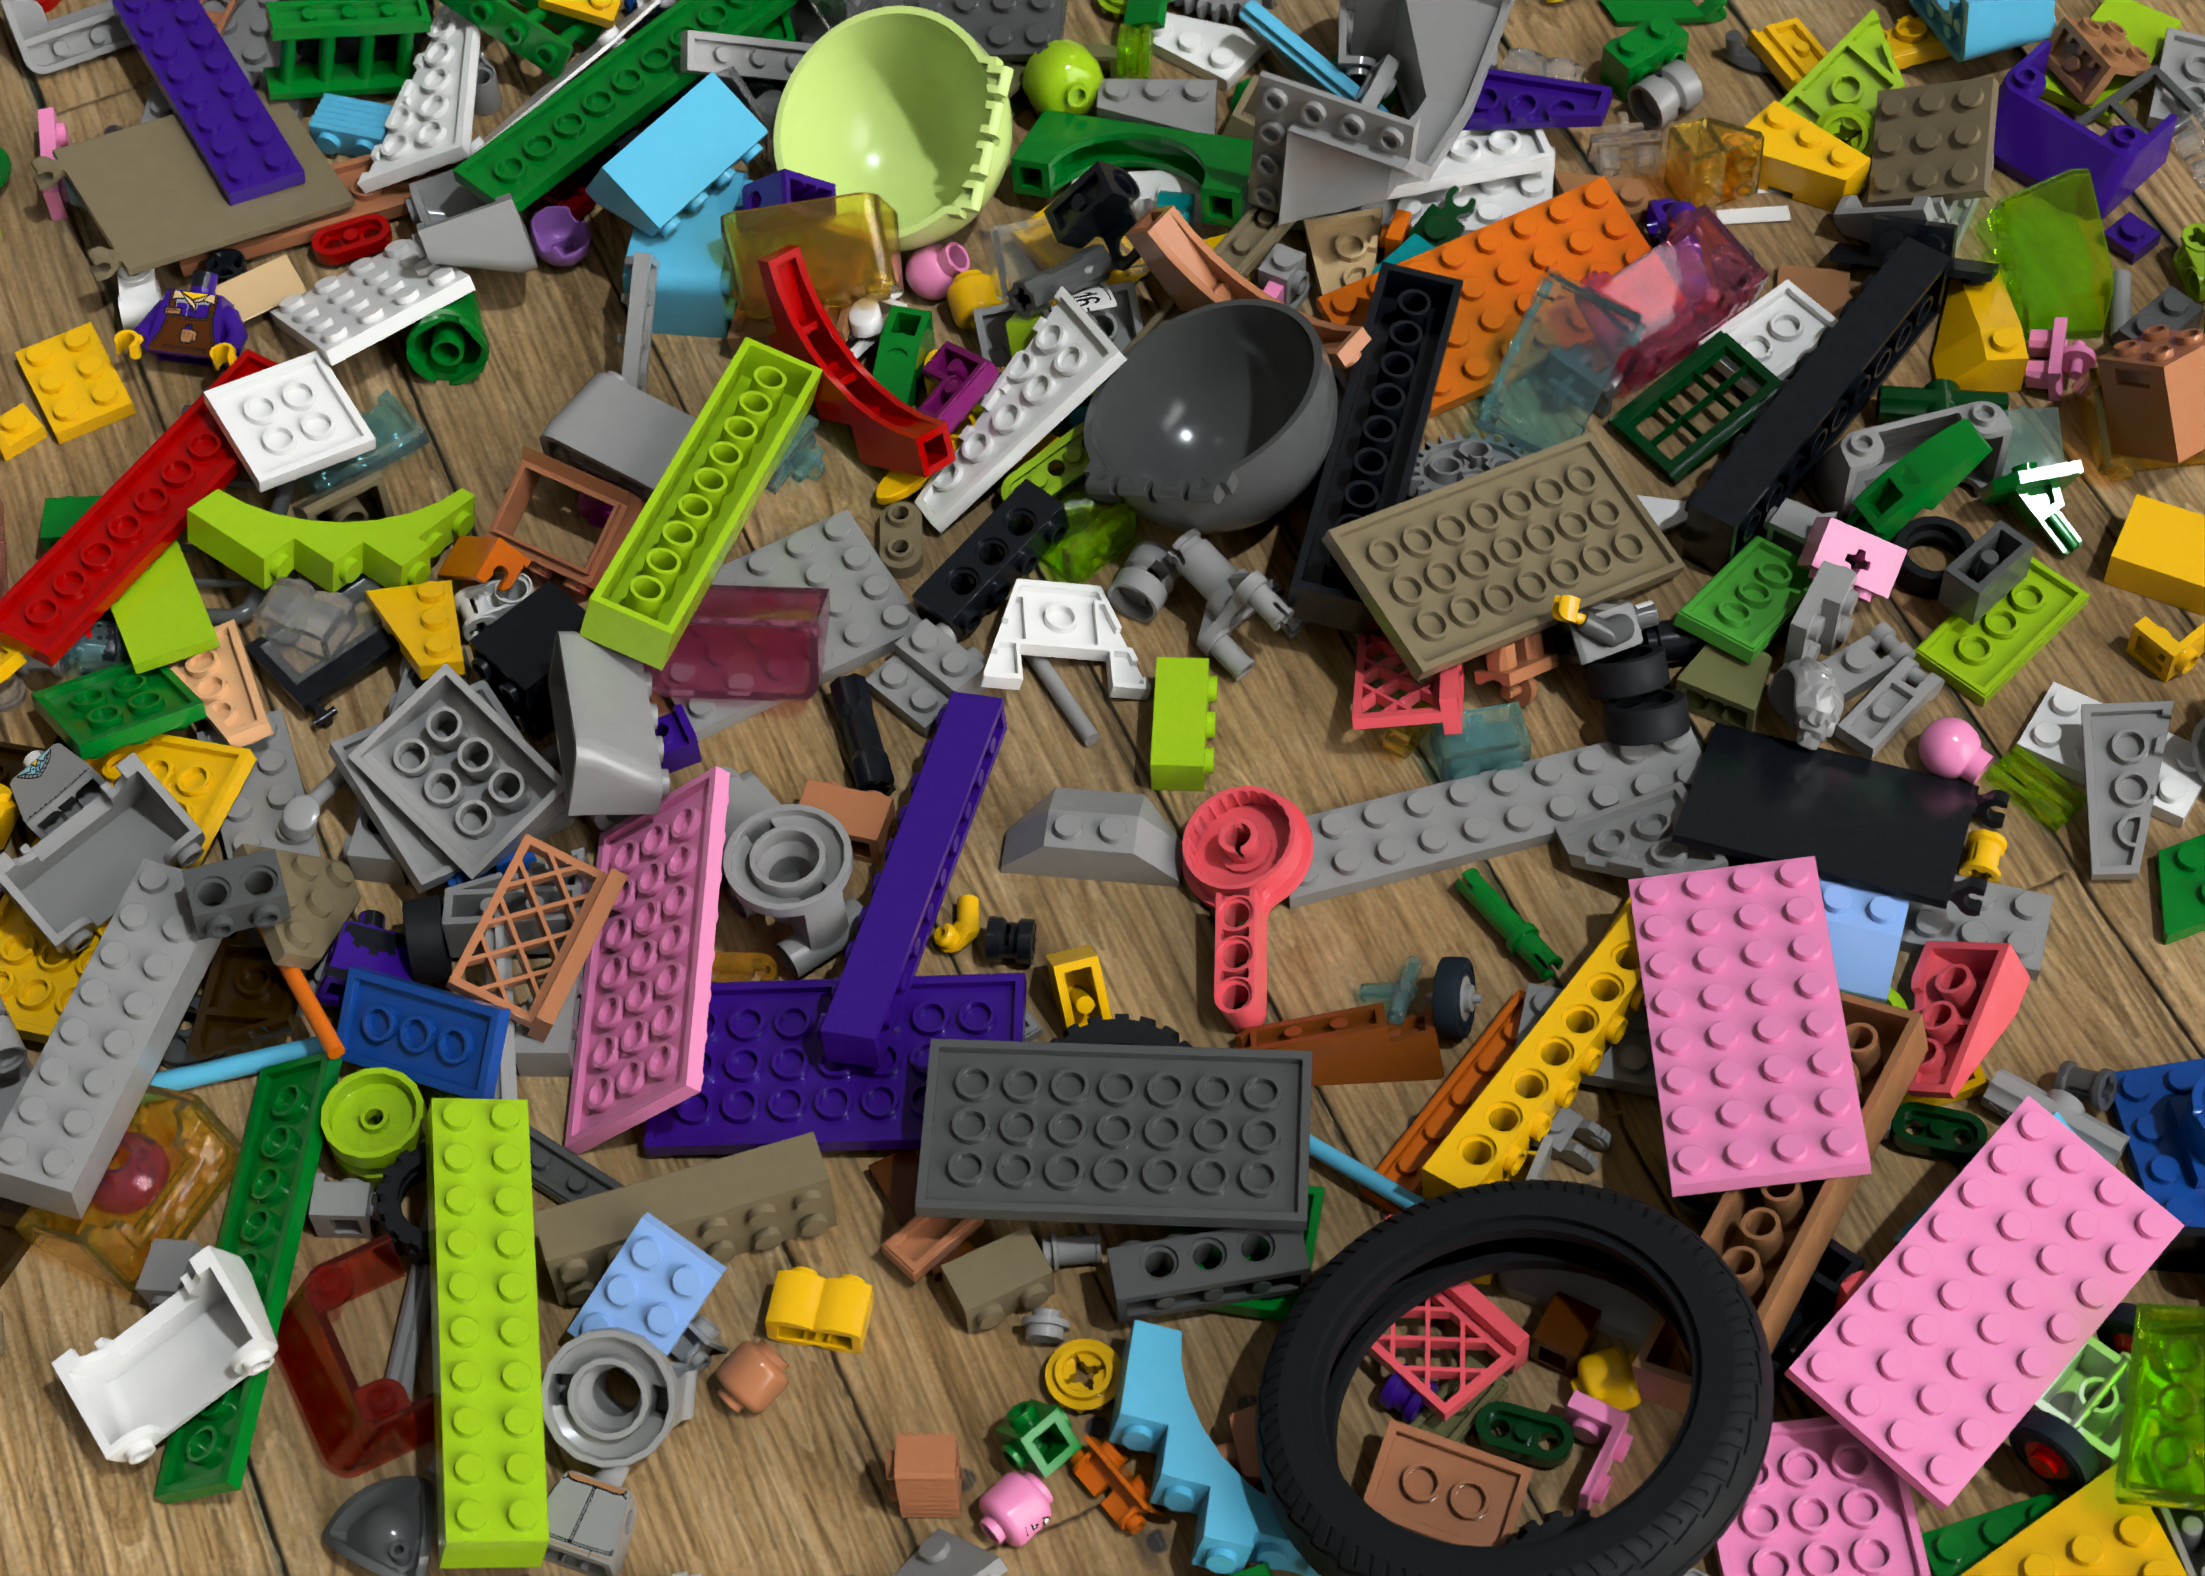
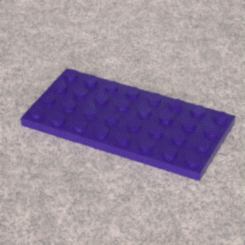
M1025 973L914 976L881 1068L826 1060L823 1042L817 1038V1025L821 1013L828 1012L830 1007L831 989L834 979L711 983V1000L707 1019L708 1037L705 1044L704 1080L701 1092L646 1120L645 1152L647 1156L737 1154L813 1131L820 1151L920 1149L931 1038L1025 1041L1027 990Z

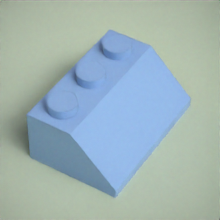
M1819 878L1839 991L1886 1004L1910 901Z

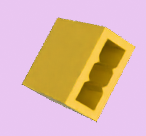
M2136 494L2111 554L2103 583L2205 616V516Z

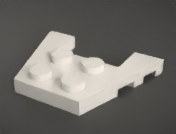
M1016 579L981 678V687L1020 690L1023 681L1021 655L1105 662L1110 698L1148 700L1151 692V684L1147 677H1142L1137 667L1138 658L1133 648L1126 646L1120 634L1122 626L1101 586Z

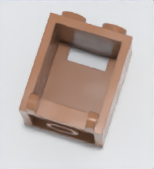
M2164 324L2152 325L2143 329V334L2115 344L2112 351L2097 358L2112 452L2114 454L2179 464L2205 449V333H2202V330L2198 328L2180 331L2169 329V326Z

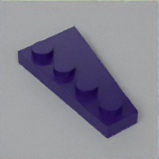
M1489 68L1472 116L1463 130L1602 127L1612 101V87Z

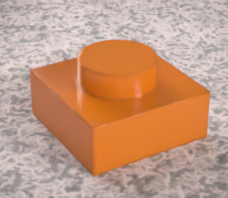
M1396 209L1391 223H1384L1379 238V247L1384 248V259L1408 239V233L1411 230L1412 212Z

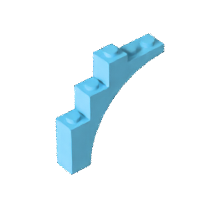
M1135 1319L1123 1347L1108 1442L1126 1446L1131 1450L1156 1454L1149 1503L1165 1506L1176 1512H1189L1198 1515L1191 1565L1207 1568L1218 1574H1234L1243 1571L1247 1561L1256 1564L1268 1562L1270 1569L1273 1570L1280 1569L1304 1576H1320L1308 1564L1285 1534L1276 1518L1269 1499L1252 1487L1223 1458L1203 1429L1187 1392L1181 1363L1182 1331Z

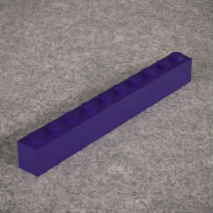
M952 691L946 709L941 708L938 712L936 721L937 732L934 739L928 740L926 743L924 765L921 773L916 772L913 776L911 799L908 805L901 807L898 818V832L895 839L890 838L885 851L886 863L883 871L877 872L874 876L872 899L869 906H864L860 912L859 932L856 940L850 941L847 945L845 968L842 976H836L833 981L831 1004L828 1012H822L818 1020L817 1038L823 1042L826 1060L881 1068L1007 731L1003 698Z

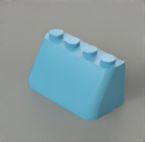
M712 71L607 162L585 189V192L595 203L651 237L660 233L665 238L682 222L678 216L686 208L691 213L695 212L710 197L706 191L715 184L718 189L722 188L737 173L733 167L742 160L747 165L764 149L759 143L769 131Z

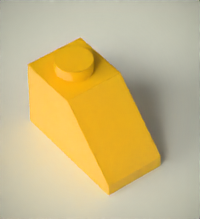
M1089 944L1045 955L1054 999L1064 1030L1075 1023L1079 1027L1088 1025L1087 1018L1102 1015L1103 1020L1112 1019L1099 958Z

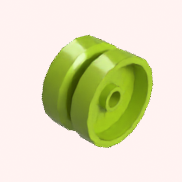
M386 1067L364 1068L345 1076L330 1090L321 1109V1127L340 1172L347 1178L371 1182L373 1189H377L379 1182H383V1172L389 1164L394 1166L400 1153L405 1150L412 1152L417 1149L416 1145L426 1142L425 1126L428 1111L417 1084L403 1072Z

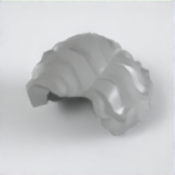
M1805 657L1784 663L1768 684L1767 697L1773 710L1784 716L1790 726L1798 728L1797 744L1808 750H1817L1820 744L1826 741L1827 737H1832L1835 726L1838 725L1844 709V695L1836 683V679L1832 676V668L1822 662Z

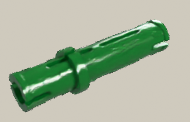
M1476 868L1463 872L1461 875L1469 883L1465 884L1458 878L1454 884L1457 892L1461 893L1506 940V948L1515 956L1520 955L1541 980L1545 981L1553 977L1556 973L1549 966L1553 965L1557 970H1560L1563 965V959L1556 955L1539 937V929L1531 922L1526 923L1489 885Z

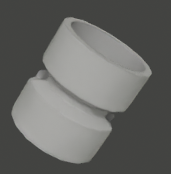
M1678 59L1672 60L1659 68L1655 74L1647 76L1632 85L1627 94L1629 108L1639 124L1650 131H1657L1674 121L1678 115L1686 113L1699 105L1703 99L1702 84L1697 74L1687 63Z
M1144 540L1138 542L1124 563V568L1119 571L1110 585L1107 593L1111 604L1127 618L1137 622L1147 623L1153 621L1168 599L1167 595L1175 588L1182 575L1176 569V564H1171L1165 558L1167 552L1171 551L1169 548L1155 541Z

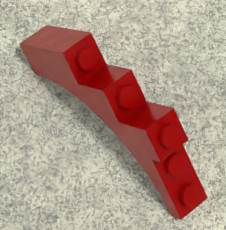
M787 245L757 260L776 332L768 336L770 346L823 369L814 397L819 418L851 425L860 462L866 465L926 478L956 461L947 422L924 415L899 400L866 370L845 344L819 300L808 275L800 247Z

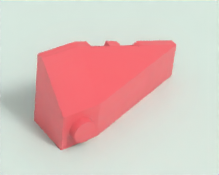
M1926 941L1911 977V990L1914 993V1010L1911 1011L1923 1014L1928 1051L1907 1090L1910 1096L1954 1099L2016 1016L2031 978L2010 943Z

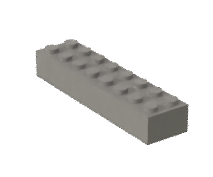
M144 858L138 866L0 1130V1197L82 1220L223 939H198L182 870L184 869ZM212 902L207 906H216L221 904L222 902Z

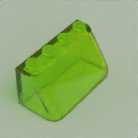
M2069 169L1999 199L1996 202L1995 208L1989 209L1988 227L1990 233H1996L1997 239L1994 246L1996 263H2002L2003 270L2001 276L2021 323L2025 341H2029L2030 329H2053L2055 317H2067V340L2101 338L2113 295L2114 277L2089 169Z

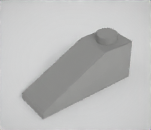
M585 963L544 1043L527 1035L530 1028L518 1022L516 1023V1065L520 1076L572 1077ZM542 979V980L539 982V984H538L539 989H540V987H541V985H542L544 979ZM532 995L529 996L522 1009L529 1011L534 1001Z

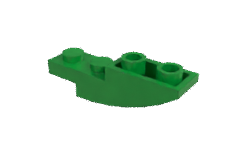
M1964 418L1932 436L1883 472L1852 501L1857 509L1844 523L1889 542L1923 507L1933 510L1993 449L1974 425Z

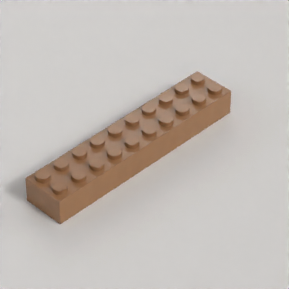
M1840 992L1871 1162L1928 1051L1923 1014ZM1863 1175L1725 1191L1703 1231L1701 1238L1728 1264L1751 1299L1765 1331L1770 1354H1772ZM1659 1314L1632 1364V1370L1641 1400L1685 1414L1692 1386V1359L1676 1331Z

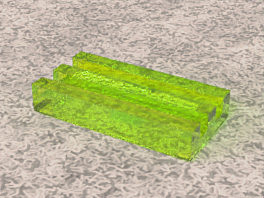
M2019 745L2013 747L2009 756L2005 754L2000 759L1997 766L1993 765L1987 772L1986 779L2000 790L2009 793L2014 801L2055 832L2086 804V796ZM2009 772L2011 775H2013L2015 778H2017L2019 781L2025 784L2028 788L2025 789L2023 786H2021L2018 782H2016L2006 773ZM2040 799H2045L2048 803H2050L2052 806L2058 809L2061 813H2057L2055 810H2053Z

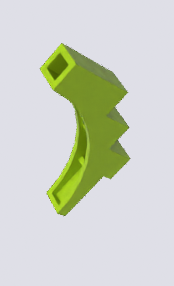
M461 488L437 503L407 514L378 520L331 522L306 520L275 514L246 504L216 489L187 509L188 541L262 590H266L278 580L285 579L292 570L298 571L332 594L346 584L354 582L361 573L385 588L422 584L430 577L431 558L437 557L445 547L458 539L459 536H466L474 527L475 495Z

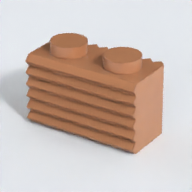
M900 1431L896 1435L895 1450H886L885 1472L886 1480H889L890 1501H899L901 1518H961L963 1477L956 1435L952 1431L947 1435L942 1431L937 1435L932 1431L927 1435L922 1431L917 1435L912 1431L907 1435Z

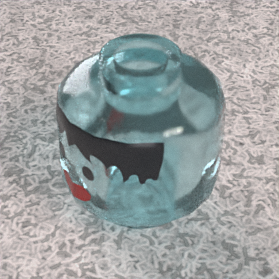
M96 621L67 651V666H74L76 673L80 676L130 660L115 621Z

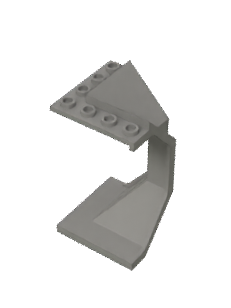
M1356 0L1350 55L1366 56L1379 62L1389 54L1401 62L1393 76L1398 80L1394 90L1407 119L1262 70L1258 80L1247 203L1279 213L1278 225L1386 201L1404 174L1429 182L1472 116L1515 0Z

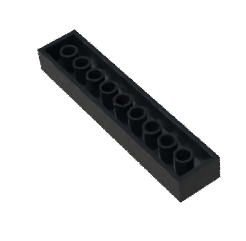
M1908 236L1897 250L1891 248L1887 252L1879 272L1876 275L1870 274L1866 278L1859 296L1855 301L1849 300L1844 305L1833 328L1830 326L1825 328L1818 340L1817 348L1812 354L1807 352L1803 355L1791 380L1784 379L1774 395V401L1768 408L1762 406L1752 422V428L1746 435L1740 433L1737 436L1724 462L1717 461L1712 467L1704 487L1701 490L1696 488L1690 494L1684 508L1688 513V517L1681 532V538L1684 539L1682 558L1716 575L1754 537H1761L1766 530L1763 529V524L1770 509L1773 506L1780 507L1786 498L1791 500L1814 471L1816 462L1835 445L1878 391L1879 385L1886 381L1940 313L1951 261L1950 256Z
M1382 261L1364 324V329L1372 340L1360 351L1362 353L1361 358L1352 366L1337 419L1333 442L1328 451L1290 586L1287 606L1294 610L1291 618L1371 637L1375 619L1323 543L1322 538L1329 529L1407 501L1454 325L1463 280Z

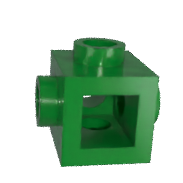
M1034 1399L1020 1402L1012 1407L1006 1414V1420L994 1429L1004 1444L1000 1451L1005 1460L1017 1471L1023 1469L1043 1478H1047L1082 1448L1072 1432V1424L1063 1410L1055 1404L1050 1406Z

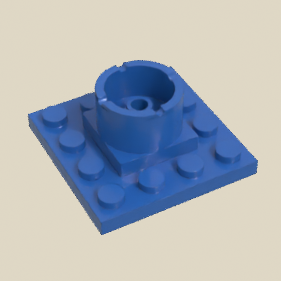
M2205 1058L2115 1072L2117 1076V1090L2110 1108L2118 1131L2130 1136L2125 1152L2137 1186L2185 1226L2205 1228Z

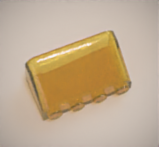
M866 192L734 211L723 214L720 217L721 236L738 307L749 318L762 319L772 316L757 260L787 245L800 247L808 275L821 304H826L829 307H844L850 305L853 299L866 298L868 301H885L891 298V294L903 292L898 214L877 194Z

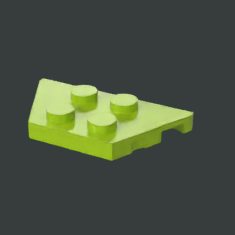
M1872 9L1779 103L1816 124L1824 111L1841 103L1861 106L1871 113L1875 121L1878 91L1905 88L1900 70L1894 61L1890 44L1882 30L1878 13ZM1842 118L1841 132L1835 134V137L1850 145L1851 139L1860 135L1862 131L1849 130L1844 118Z

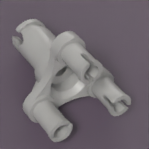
M1195 528L1186 532L1172 545L1178 551L1174 552L1171 550L1166 554L1165 558L1171 564L1175 563L1176 569L1207 600L1196 646L1206 656L1212 655L1233 676L1235 681L1245 677L1256 664V661L1250 658L1230 637L1231 632L1253 614L1258 613L1271 626L1273 631L1281 628L1288 638L1296 636L1305 627L1304 625L1308 623V621L1291 618L1294 610L1287 606L1288 599L1283 595L1285 590L1274 578L1268 580L1259 570L1249 573L1245 568L1237 570L1207 539H1202L1201 533Z

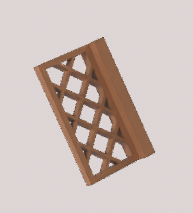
M526 833L452 972L446 987L463 996L511 1009L509 1018L530 1028L527 1035L544 1043L628 875L614 868H611L609 874ZM527 851L544 858L550 872L529 877L522 861ZM517 872L520 880L512 881ZM578 875L592 882L593 885L589 893L570 898L563 878ZM554 880L561 900L540 906L533 886ZM524 888L531 908L510 914L503 898L504 894ZM583 904L577 915L574 906ZM498 908L500 917L492 918ZM565 909L572 925L570 930L551 934L544 914ZM535 917L542 937L521 943L514 922ZM504 925L512 945L490 951L484 936L485 931ZM564 941L558 952L555 943ZM477 946H479L481 954L473 956ZM546 946L553 962L552 966L532 972L525 951ZM516 954L523 975L501 980L494 960ZM485 962L493 983L478 987L462 979L461 976L466 967ZM544 979L539 989L536 980ZM527 983L534 1000L529 1011L510 1003L505 989Z

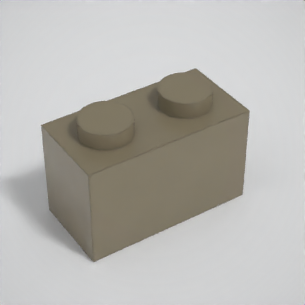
M1028 1226L941 1265L944 1290L968 1334L978 1329L987 1330L994 1328L1003 1322L1006 1316L1024 1308H1037L1045 1303L1049 1296L1055 1294L1053 1270Z

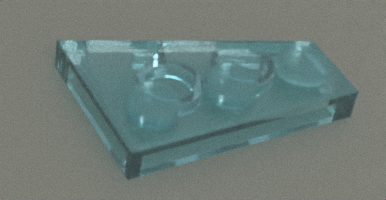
M386 389L377 397L379 405L368 414L360 413L376 438V449L301 477L302 481L315 495H318L341 484L346 479L353 478L367 470L379 471L428 444L429 439L426 430Z

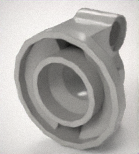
M620 1327L591 1329L566 1342L548 1363L542 1381L543 1419L555 1442L575 1459L600 1468L629 1466L652 1454L679 1422L693 1418L698 1367L682 1362H669L665 1353L643 1335ZM612 1368L624 1369L635 1378L640 1387L638 1403L622 1405L610 1397L606 1389V1378Z

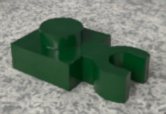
M1456 185L1451 187L1446 193L1443 209L1432 203L1410 230L1408 238L1416 233L1435 247L1459 238L1464 233L1465 226L1458 220L1472 215L1476 207V200L1472 197L1465 206L1455 205L1453 201L1459 194V187Z

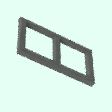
M2155 64L2074 121L2086 126L2110 109L2125 125L2135 127L2148 135L2149 133L2119 102L2153 78L2188 111L2187 114L2177 120L2174 133L2203 114V110Z

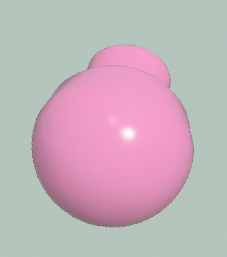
M950 242L945 246L932 244L918 248L910 255L906 264L905 274L908 285L914 293L924 299H943L946 297V292L952 284L953 278L969 269L970 258L964 247L956 242Z
M1945 717L1932 722L1925 728L1919 740L1918 750L1923 765L1929 772L1948 779L1961 777L1968 783L1975 785L1994 759L1993 755L1981 748V740L1976 730L1968 722L1960 718Z

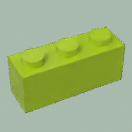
M1156 658L1150 759L1151 790L1204 792L1205 774H1214V748L1207 747V738H1215L1216 711H1208L1209 702H1217L1218 676H1210L1209 658Z

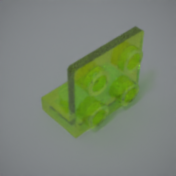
M1073 491L1061 501L1065 506L1070 528L1067 530L1063 540L1059 544L1051 546L1039 560L1068 583L1083 584L1137 540L1135 511L1122 500L1111 509L1104 510L1081 491ZM1029 532L1021 533L1018 536L1026 535Z

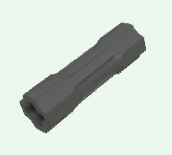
M1093 244L1074 253L1070 259L1042 272H1034L1013 282L1011 290L1007 291L1009 305L1018 312L1019 316L1031 317L1051 307L1056 301L1054 296L1061 286L1072 294L1082 288H1091L1109 279L1111 272L1116 269L1114 261L1104 245Z

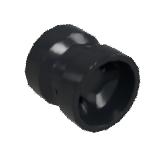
M990 916L985 941L986 961L1001 962L1008 958L1015 959L1018 964L1032 965L1036 948V920L1022 918L1018 922H1008L1004 917Z

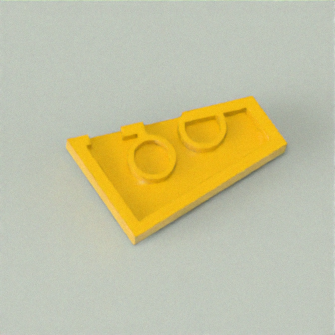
M451 580L428 581L422 584L365 591L368 607L372 612H377L381 618L382 626L388 634H392L399 643L400 651L421 680L429 679L445 663L458 675L465 674Z

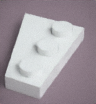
M1166 12L1164 28L1133 33V44L1201 79H1217V87L1226 92L1269 49L1252 30Z

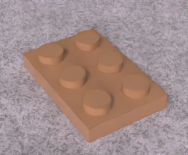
M1390 1418L1363 1500L1393 1523L1428 1538L1458 1545L1501 1546L1508 1537L1513 1535L1533 1468Z

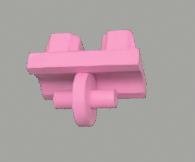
M2055 317L2053 329H2030L2029 357L2049 358V360H2028L2025 372V387L2048 389L2049 401H2062L2065 372L2069 373V377L2072 379H2080L2083 374L2091 372L2096 364L2095 352L2085 346L2084 341L2076 340L2073 342V345L2068 346V340L2066 339L2067 317Z

